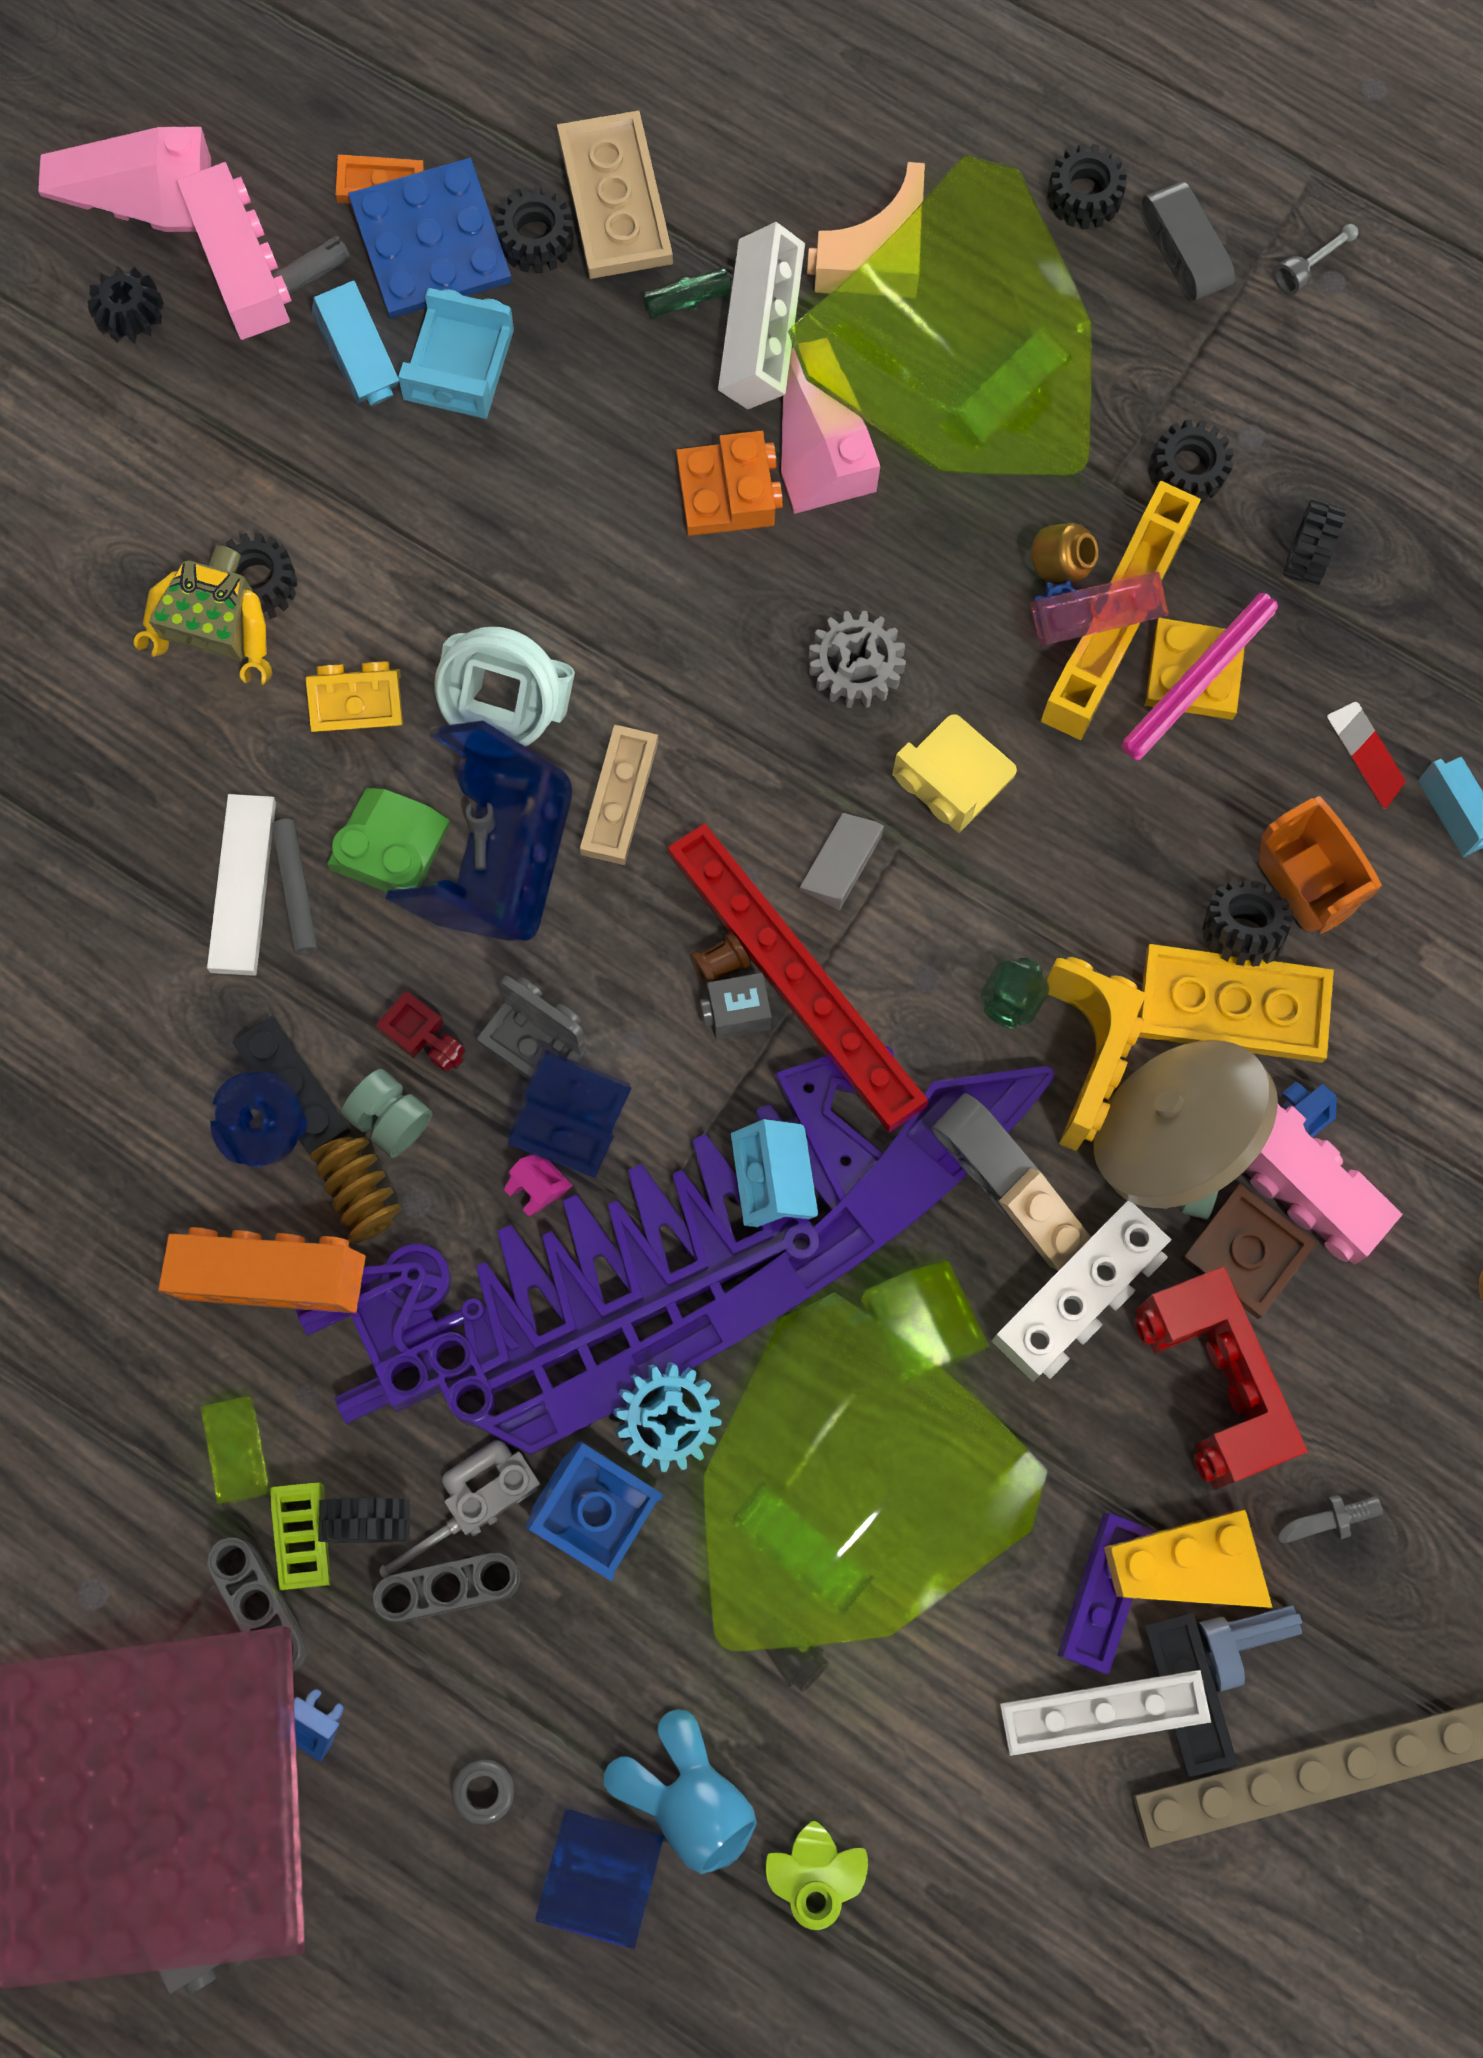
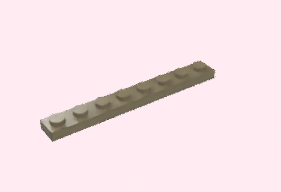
M1483 1702L1132 1795L1146 1847L1153 1848L1483 1759Z

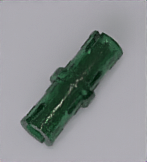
M720 267L717 270L692 278L684 275L678 277L676 283L643 292L646 311L650 310L648 312L649 318L652 320L658 316L683 308L691 311L697 309L696 305L699 303L730 295L732 287L729 275L724 276L727 274L725 267Z

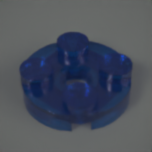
M273 1072L237 1074L229 1078L215 1094L212 1105H217L215 1110V1120L210 1121L211 1134L220 1152L234 1163L245 1164L250 1167L276 1164L292 1152L298 1138L306 1131L307 1119L301 1112L297 1095L285 1080ZM253 1108L262 1113L263 1125L261 1128L252 1129L249 1124L253 1120V1114L251 1113Z

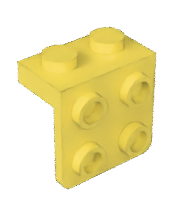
M953 714L948 716L917 748L908 742L896 754L892 775L906 791L915 794L923 801L940 821L949 824L960 833L1015 777L1017 768L1011 760L965 720Z

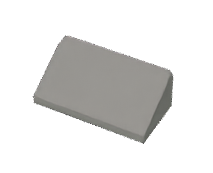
M842 813L799 890L840 911L883 835L884 825L876 821Z

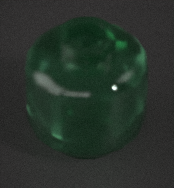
M1019 958L1018 960L1005 959L997 963L981 990L980 999L986 1016L997 1025L1008 1029L1032 1023L1047 999L1050 989L1046 978L1042 975V968L1028 958Z

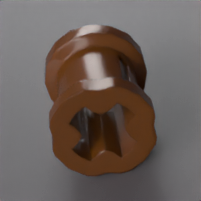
M731 931L724 935L723 941L704 952L694 951L689 954L695 971L706 987L707 983L718 981L739 968L744 971L750 967V961L744 948Z

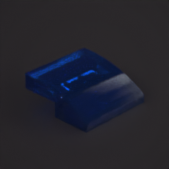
M543 1049L516 1114L508 1138V1144L595 1178L613 1141L614 1134L612 1130L632 1088L628 1082Z
M566 1809L535 1921L635 1949L664 1836Z

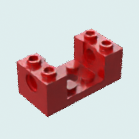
M1225 1266L1152 1294L1135 1310L1138 1316L1134 1319L1137 1334L1145 1346L1151 1345L1154 1355L1207 1334L1210 1342L1206 1343L1208 1355L1216 1369H1223L1230 1385L1226 1389L1228 1400L1237 1415L1243 1414L1246 1422L1208 1437V1439L1194 1444L1198 1453L1193 1456L1194 1463L1205 1483L1210 1481L1213 1489L1217 1490L1308 1452Z

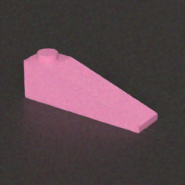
M201 127L152 128L42 154L40 158L38 192L41 197L88 210L96 207L113 212L115 218L128 221L131 217L150 223L152 228L164 232H197L177 179L210 168L211 156Z
M821 340L791 348L786 393L783 395L781 478L793 513L796 514L877 492L880 464L867 427L826 341Z

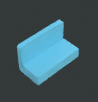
M1462 756L1446 764L1442 759L1432 762L1420 777L1418 783L1462 857H1465L1483 848V791Z
M763 1119L731 1133L744 1226L759 1227L782 1217L811 1219L818 1215L806 1132L803 1125Z

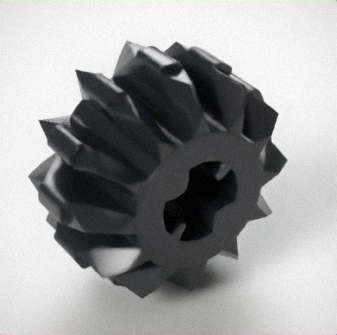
M116 266L115 275L109 277L100 273L99 280L101 284L90 285L89 294L91 299L87 301L89 313L94 318L97 329L102 334L109 333L116 343L125 335L134 344L137 334L144 333L151 337L152 328L150 325L162 324L160 310L164 309L161 293L157 291L155 281L149 275L142 276L135 266L127 274H124L123 270Z

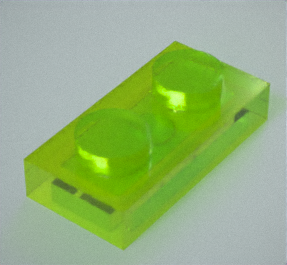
M246 1396L202 1406L201 1411L217 1504L225 1505L270 1494L253 1398Z

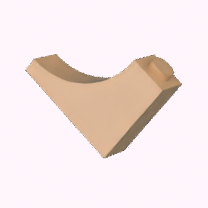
M908 162L906 176L900 191L894 200L872 219L850 228L818 232L817 248H809L807 275H815V293L916 299L920 274L925 163Z

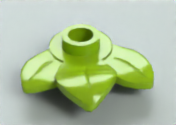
M811 1821L798 1834L793 1845L792 1855L769 1853L766 1860V1877L770 1888L776 1895L790 1902L791 1911L795 1919L802 1926L811 1930L825 1929L836 1921L841 1911L842 1902L855 1897L861 1892L868 1871V1858L864 1848H852L837 1853L836 1845L831 1836L816 1821ZM813 1892H819L825 1897V1906L819 1912H811L806 1907V1899Z

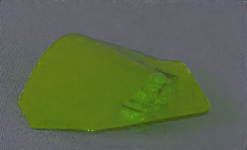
M966 154L884 244L838 288L799 319L788 330V334L804 377L808 382L900 443L937 471L993 475H1075L1086 466L1090 450L1091 321L1020 169Z
M834 1292L780 1319L704 1474L706 1541L715 1638L722 1647L730 1651H751L890 1637L1032 1531L1048 1470L997 1417L948 1373L890 1328L860 1310Z

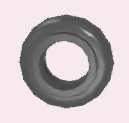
M480 1759L470 1762L459 1771L453 1781L451 1795L454 1807L462 1818L472 1824L488 1825L497 1822L507 1814L513 1804L515 1788L513 1779L504 1766L493 1760ZM481 1776L492 1778L498 1789L495 1804L485 1808L473 1805L468 1796V1789L472 1780Z

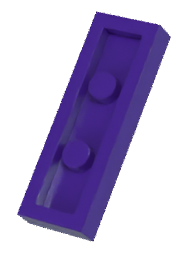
M1103 1513L1057 1654L1058 1657L1101 1674L1109 1675L1133 1598L1116 1596L1104 1547L1153 1534L1154 1530L1112 1513Z

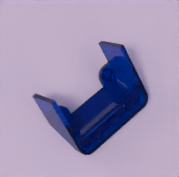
M483 720L432 727L430 732L432 738L462 755L458 768V783L462 792L468 798L478 803L475 819L486 817L488 814L487 803H490L492 806L495 827L492 832L487 834L486 869H475L474 833L471 832L457 884L450 880H439L433 882L429 887L388 890L386 899L440 927L506 941L530 940L537 934L540 927L572 800L570 779L562 769Z

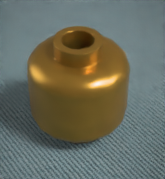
M1081 524L1050 525L1041 529L1036 535L1031 548L1030 558L1038 576L1045 582H1077L1086 578L1092 571L1098 559L1099 549L1094 536Z

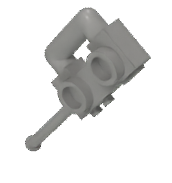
M494 1440L448 1470L442 1477V1483L450 1498L444 1502L454 1517L446 1522V1526L388 1565H382L379 1570L380 1575L383 1578L390 1576V1574L452 1533L456 1534L463 1530L466 1536L470 1534L473 1537L481 1532V1526L487 1522L489 1525L494 1524L498 1521L496 1516L537 1492L541 1484L521 1453L517 1452L512 1455L503 1441ZM495 1463L500 1476L477 1492L472 1493L466 1482Z

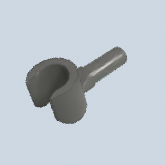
M472 803L468 804L465 811L469 829L474 833L476 870L486 869L487 834L492 832L495 827V818L490 803H487L488 814L482 819L474 818Z

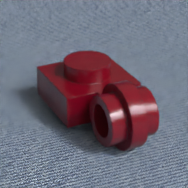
M407 991L403 993L375 1025L378 1032L413 1059L425 1045L430 1047V1051L426 1054L427 1058L445 1073H448L452 1067L458 1069L463 1063L461 1057L466 1050L459 1042L446 1033L440 1039L435 1036L436 1032L444 1024L442 1018Z

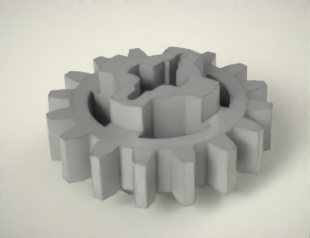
M849 611L844 612L842 623L839 624L830 617L827 619V632L819 629L815 632L814 642L816 644L810 645L808 658L813 660L810 662L809 673L810 676H819L816 684L818 691L828 687L831 689L829 699L831 702H835L840 696L846 697L847 708H852L855 699H861L867 708L871 705L873 695L885 701L888 695L887 686L893 689L898 688L900 682L898 674L904 673L906 660L901 658L904 656L905 644L894 643L898 634L896 628L887 631L883 630L885 618L882 616L872 623L868 621L867 611H862L859 620H853ZM878 645L883 650L887 663L884 662V656L877 652L876 647ZM827 656L831 657L830 662L837 666L838 671L836 674L831 669Z

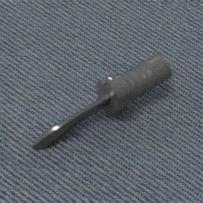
M1339 1495L1327 1498L1329 1511L1289 1522L1280 1530L1278 1540L1281 1543H1289L1330 1529H1335L1336 1535L1340 1540L1350 1537V1524L1383 1515L1382 1505L1377 1496L1345 1506Z

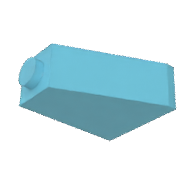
M355 281L315 296L311 313L357 404L368 400L369 405L373 406L393 397L394 394L391 389L397 387L399 378Z

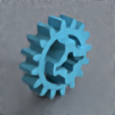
M670 1362L666 1366L665 1374H661L653 1364L648 1366L649 1378L643 1380L641 1377L633 1374L631 1379L635 1389L632 1392L620 1389L618 1393L627 1402L626 1406L613 1409V1414L625 1422V1424L615 1429L616 1435L619 1438L630 1437V1440L623 1449L629 1455L641 1450L638 1462L646 1468L655 1458L657 1468L661 1472H667L669 1463L672 1460L681 1470L687 1469L686 1456L690 1454L701 1461L704 1455L699 1446L703 1442L715 1444L716 1439L708 1433L709 1427L721 1425L722 1421L710 1414V1410L720 1405L719 1399L704 1396L709 1391L711 1384L705 1379L693 1384L696 1371L689 1367L681 1376H678L677 1365ZM659 1387L657 1394L646 1404L641 1403L642 1399L650 1391ZM681 1387L691 1393L697 1404V1409L684 1405ZM669 1406L670 1409L684 1418L677 1417L676 1420H668L667 1428H665L662 1423L651 1416L658 1417V1414H666ZM637 1425L649 1427L652 1430L654 1447L643 1441L638 1432ZM688 1431H694L684 1443L678 1446V1440Z

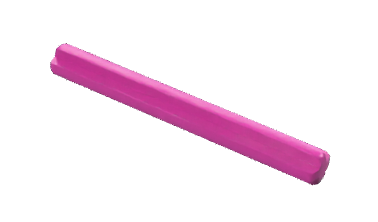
M1259 593L1124 739L1121 746L1124 753L1133 760L1142 759L1275 614L1278 608L1276 600L1272 599L1267 593Z

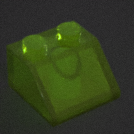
M948 1260L905 1272L865 1290L861 1299L902 1387L990 1347Z

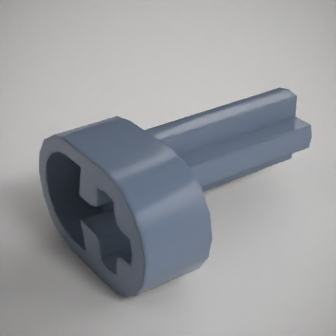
M1293 1605L1227 1622L1222 1616L1197 1622L1217 1692L1241 1687L1245 1684L1244 1668L1239 1651L1302 1635L1300 1627L1302 1620L1300 1614H1296Z

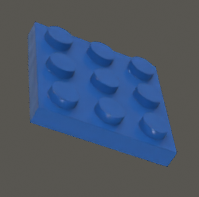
M471 157L348 193L349 201L389 319L427 308L425 296L428 288L441 291L450 289L463 296H469L511 283V274Z

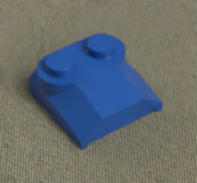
M578 1441L562 1459L532 1508L525 1528L612 1581L615 1576V1570L653 1507L662 1499L663 1494L589 1446Z

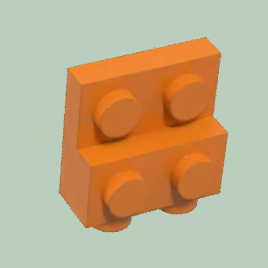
M763 431L720 435L719 445L676 449L688 536L774 526L775 509L783 507L782 491L779 481L771 482L769 470L776 469L775 447L773 442L765 443Z

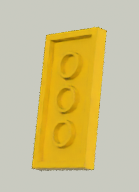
M1154 944L1148 945L1142 992H1145L1146 996L1141 1005L1139 1016L1145 1022L1139 1034L1140 1038L1183 1044L1208 1040L1226 1041L1242 1046L1254 1054L1323 1063L1327 1059L1333 969L1276 961L1266 964L1264 960L1261 961L1260 966L1252 967L1250 960H1246L1244 966L1236 965L1237 958L1233 956L1227 962L1221 959L1222 954Z

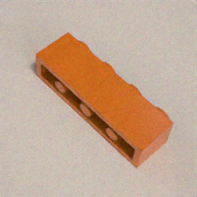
M193 1227L189 1228L188 1235L169 1234L158 1291L186 1301L356 1314L366 1256L349 1248L350 1241L338 1237L321 1236L319 1244L305 1243L304 1237L293 1234L277 1233L275 1241L261 1240V1235L254 1232L234 1230L232 1231L231 1238L218 1237V1232L214 1230Z

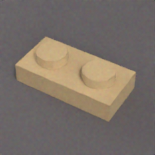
M1030 1168L998 1201L1046 1263L1058 1271L1091 1238L1043 1174L1035 1169Z

